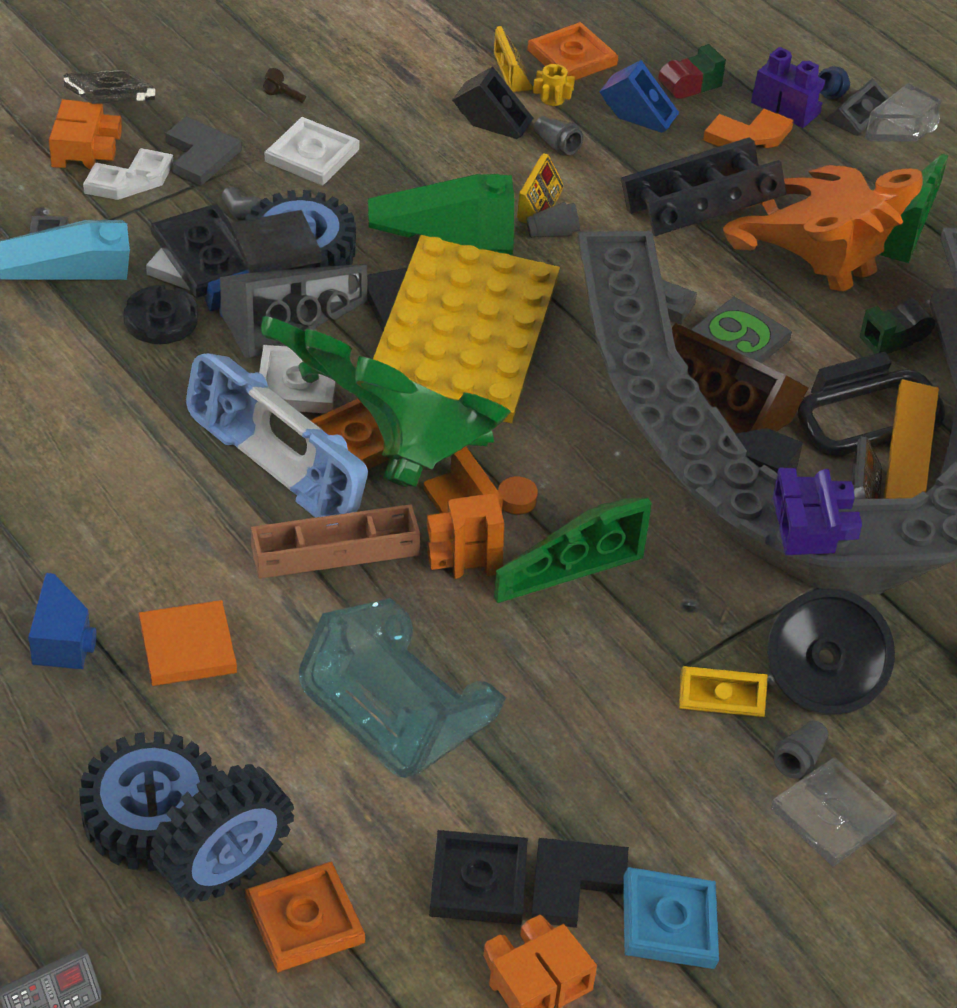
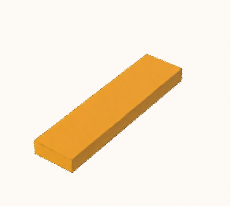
M904 379L901 380L898 388L883 499L913 498L921 492L926 493L939 392L938 387Z

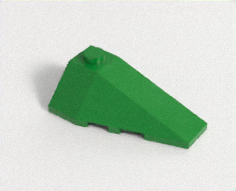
M941 154L921 171L923 176L921 191L901 214L903 223L894 226L884 243V252L879 255L905 263L910 262L942 183L948 155Z

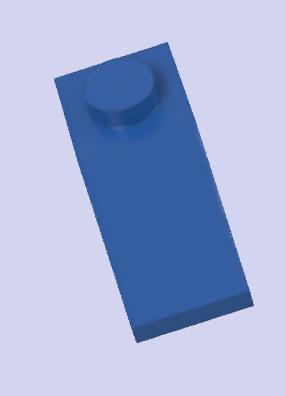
M642 60L614 73L600 90V94L603 96L606 104L611 107L619 119L661 133L667 131L679 114V111Z
M46 573L28 637L32 665L83 669L87 652L93 653L95 649L96 628L90 627L88 609L55 574Z

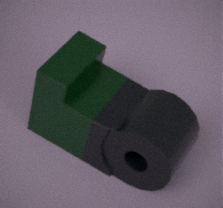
M914 299L906 300L897 307L885 311L876 306L865 310L859 337L875 354L881 352L889 354L925 339L932 332L935 320ZM880 335L879 341L875 339V336Z

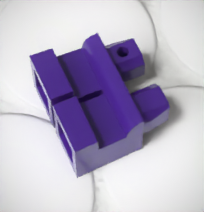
M778 47L770 54L767 64L757 71L751 103L774 113L779 112L780 115L793 119V124L804 128L821 113L822 102L818 98L826 80L818 77L819 65L811 61H802L799 65L795 66L791 64V52Z
M796 468L778 469L773 500L778 524H780L779 529L785 555L835 553L838 541L859 539L862 528L860 512H839V509H852L854 488L852 481H832L829 469L819 471L815 477H797Z

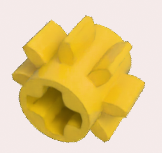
M549 64L543 68V71H537L536 79H534L533 93L541 94L540 99L546 105H561L565 99H571L572 91H574L575 77L567 76L568 71L564 66Z

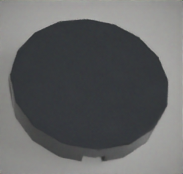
M165 285L142 288L132 294L127 300V306L124 308L123 313L124 324L132 336L143 342L169 344L181 341L189 336L197 326L198 305L193 296L180 288L174 287L175 291L165 290Z

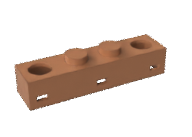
M412 504L253 526L251 527V549L258 578L261 579L419 556L420 531Z

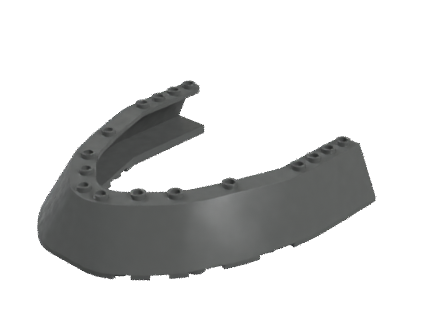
M943 228L940 240L956 288L939 289L933 292L930 298V308L957 392V228ZM652 231L578 232V243L596 342L613 386L644 437L704 514L724 534L759 558L807 584L819 589H840L858 596L884 593L957 560V398L942 472L936 480V484L927 493L921 492L913 498L854 499L852 509H839V512H860L862 528L858 540L838 541L835 553L785 555L779 529L780 524H778L773 500L777 473L766 465L759 468L746 457L747 450L717 407L712 408L700 392L698 383L687 373L688 366L675 349Z

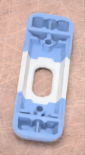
M207 353L201 354L194 359L187 389L186 404L188 411L196 422L225 445L236 446L297 495L295 501L315 518L358 511L368 470L365 463L348 450L347 443L342 436L338 434L328 435L270 390L265 377L261 373H249L227 356ZM271 413L306 439L307 451L305 455L298 454L276 437L270 427Z

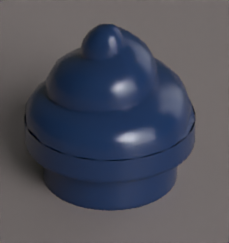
M831 66L823 69L818 77L826 80L820 93L827 99H838L844 96L850 88L849 76L841 67Z

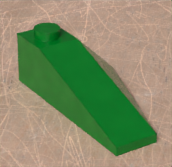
M475 174L368 198L369 228L409 238L416 234L438 237L455 244L472 245L478 249L513 255L514 190L512 175Z
M624 498L611 503H603L579 515L496 570L494 591L496 602L500 603L643 559L652 506L649 498Z

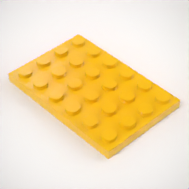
M420 235L373 360L399 370L411 381L449 399L459 400L463 393H470L496 402L511 411L503 422L512 424L555 290L560 267L511 256L506 253L478 249L472 245L455 244L438 237Z

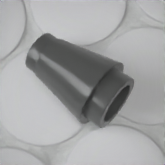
M541 116L534 125L535 133L560 155H573L582 146L583 133L575 123Z
M564 201L533 214V216L526 217L530 238L572 236V232L580 231L578 213L574 203L566 204Z
M812 720L781 740L775 747L774 763L777 769L786 777L793 779L809 775L813 771L823 746L828 739L827 728L822 723Z

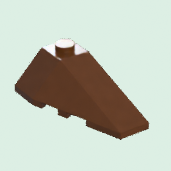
M674 323L672 334L675 349L688 366L687 373L698 383L699 390L712 408L717 407L735 434L764 428L777 432L792 422L809 387L775 369Z

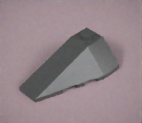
M354 264L253 272L220 277L222 316L244 357L262 356L263 345L286 346L281 342L262 336L261 324L263 316L281 320L304 332L306 329L316 331L315 328L330 319L336 320L368 301L367 265Z

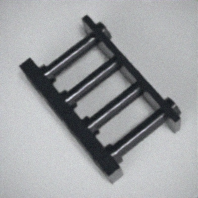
M750 137L621 177L627 210L632 214L648 209L654 236L787 195L782 162L777 160L759 166L755 141Z

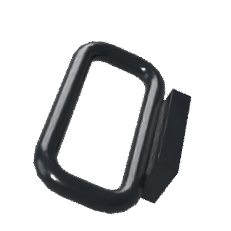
M881 352L819 369L811 389L812 394L804 397L798 408L797 415L808 438L817 449L834 456L845 455L856 451L858 439L861 436L867 437L872 447L891 442L893 426L842 440H832L825 436L813 415L815 408L898 386L902 379L933 386L926 376L917 371L905 369L889 372L892 362L886 352ZM939 395L934 429L939 427L945 418V407Z

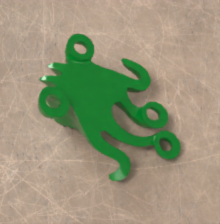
M263 316L262 336L283 343L303 361L299 364L298 368L304 381L313 383L319 380L318 374L336 381L345 390L353 393L370 411L384 439L382 456L390 459L383 479L402 487H416L422 470H433L436 463L446 459L467 445L487 446L488 443H494L492 430L502 423L511 412L506 407L475 394L463 393L459 400L449 399L411 381L399 370L367 357L359 356L355 368L350 359L352 348L342 341L311 329H306L304 332L293 325L272 317Z

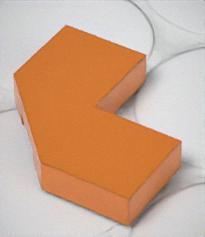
M763 109L750 125L719 114L704 131L703 140L720 147L750 137L755 141V145H763L764 148L778 147L792 130L794 120L767 109Z

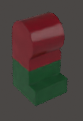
M710 44L698 47V54L681 61L671 60L667 62L660 70L658 79L675 98H686L722 87L726 59Z

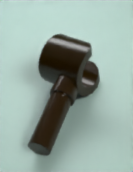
M276 68L268 69L265 75L266 80L263 84L265 93L275 95L279 91L301 103L305 101L306 95L283 83L284 75L280 70Z

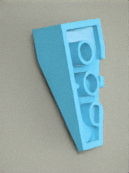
M83 220L0 241V280H127L130 254L127 223L123 220Z

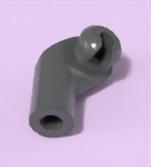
M234 187L226 188L221 195L232 215L240 221H245L247 214L251 215L250 209L254 205L260 207V201L262 200L258 197H241Z

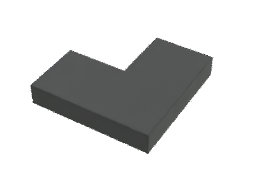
M187 116L165 133L167 144L186 152L172 164L173 173L200 186L242 151L241 140Z

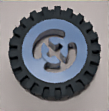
M295 190L287 191L288 198L283 199L280 193L273 194V203L264 198L260 201V207L254 205L250 209L251 215L247 214L245 218L244 242L261 265L276 261L281 270L352 265L353 257L356 255V222H354V216L352 212L348 213V207L344 203L339 205L337 198L332 196L326 202L325 193L318 192L315 198H311V190H303V196L296 197Z
M141 732L135 733V745L129 746L126 738L122 737L116 740V753L107 745L100 750L101 761L94 757L88 763L89 773L83 772L81 778L82 788H79L82 824L86 831V837L90 843L95 841V848L99 854L103 856L109 851L110 861L117 865L121 863L125 856L127 857L128 869L138 870L140 859H146L148 871H156L157 868L150 857V851L154 850L151 846L153 837L160 835L156 830L160 822L171 821L166 813L172 806L181 808L184 805L180 798L187 791L192 797L199 792L196 784L204 779L209 784H212L213 774L218 772L216 765L212 766L211 757L207 752L199 756V745L193 741L183 749L182 736L173 734L170 744H165L164 732H154V742L145 743V734ZM154 784L157 816L148 817L145 785Z
M246 764L242 769L239 765L230 767L228 775L223 770L214 773L212 784H209L205 779L196 784L199 792L192 797L187 791L180 798L184 805L181 808L172 806L166 813L171 821L160 822L156 830L160 835L152 839L151 846L154 850L150 851V857L154 861L153 864L182 899L185 897L187 901L194 902L198 898L200 902L207 901L211 893L215 898L224 895L227 885L232 890L240 886V878L245 875L250 880L257 874L253 868L258 863L264 867L271 860L267 855L269 851H279L283 843L278 838L288 837L291 830L288 824L294 821V814L291 812L294 810L293 803L271 776L259 766L255 768L253 764Z

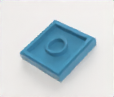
M628 867L624 874L625 955L715 969L719 962L716 881Z

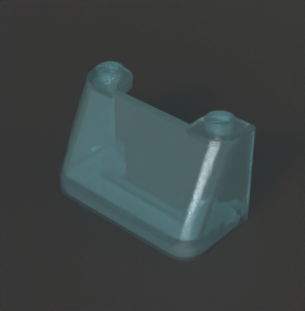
M391 598L322 613L300 664L298 672L300 685L303 691L396 776L407 778L423 772L489 725L499 715L506 697L486 681L473 682L467 685L460 696L407 650L413 634V624L407 612Z

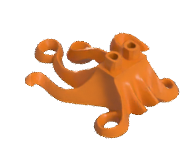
M826 165L808 171L813 178H784L786 194H803L809 196L808 198L783 209L777 207L774 199L759 203L763 205L768 214L767 216L737 218L728 222L723 227V231L728 242L737 250L753 251L757 246V240L785 248L801 256L811 264L815 274L826 275L831 290L846 291L854 286L851 271H853L854 276L862 278L869 277L877 272L875 257L884 252V243L894 226L903 223L901 214L921 191L923 176L920 170L911 168L888 172L876 180L875 189L871 190L863 174L856 168Z

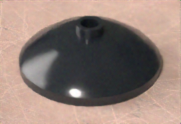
M819 589L807 592L792 600L777 616L768 637L767 659L776 684L785 696L796 705L821 715H843L865 707L883 691L893 671L895 646L886 620L870 602L848 591ZM821 650H828L832 653V663L827 664L820 660L819 653Z

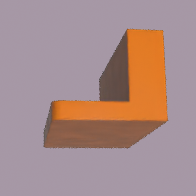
M467 446L452 454L450 473L424 482L423 489L439 513L448 512V500L496 492L502 512L503 497Z

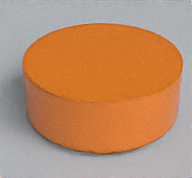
M514 476L500 483L498 491L503 497L502 509L504 511L520 515L526 514L535 508L538 489L534 482L525 477Z

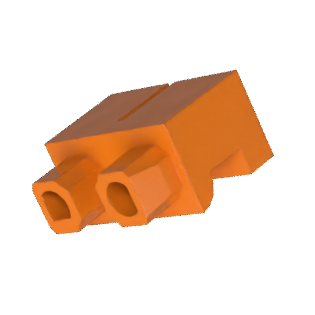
M62 99L49 138L51 166L66 168L68 160L82 161L85 167L92 169L96 160L114 161L116 139L120 140L122 133L121 116L105 115L103 113V104Z
M497 492L448 500L447 513L427 515V528L430 542H427V554L431 570L452 567L454 579L463 576L465 569L485 567L486 575L491 576L496 575V570L503 566L504 519Z
M538 915L526 921L521 927L520 937L525 944L514 948L506 935L500 934L488 940L484 945L483 956L491 970L489 986L492 990L499 991L509 1008H554V1006L561 1008L593 991L597 964L565 924L554 928L542 915Z

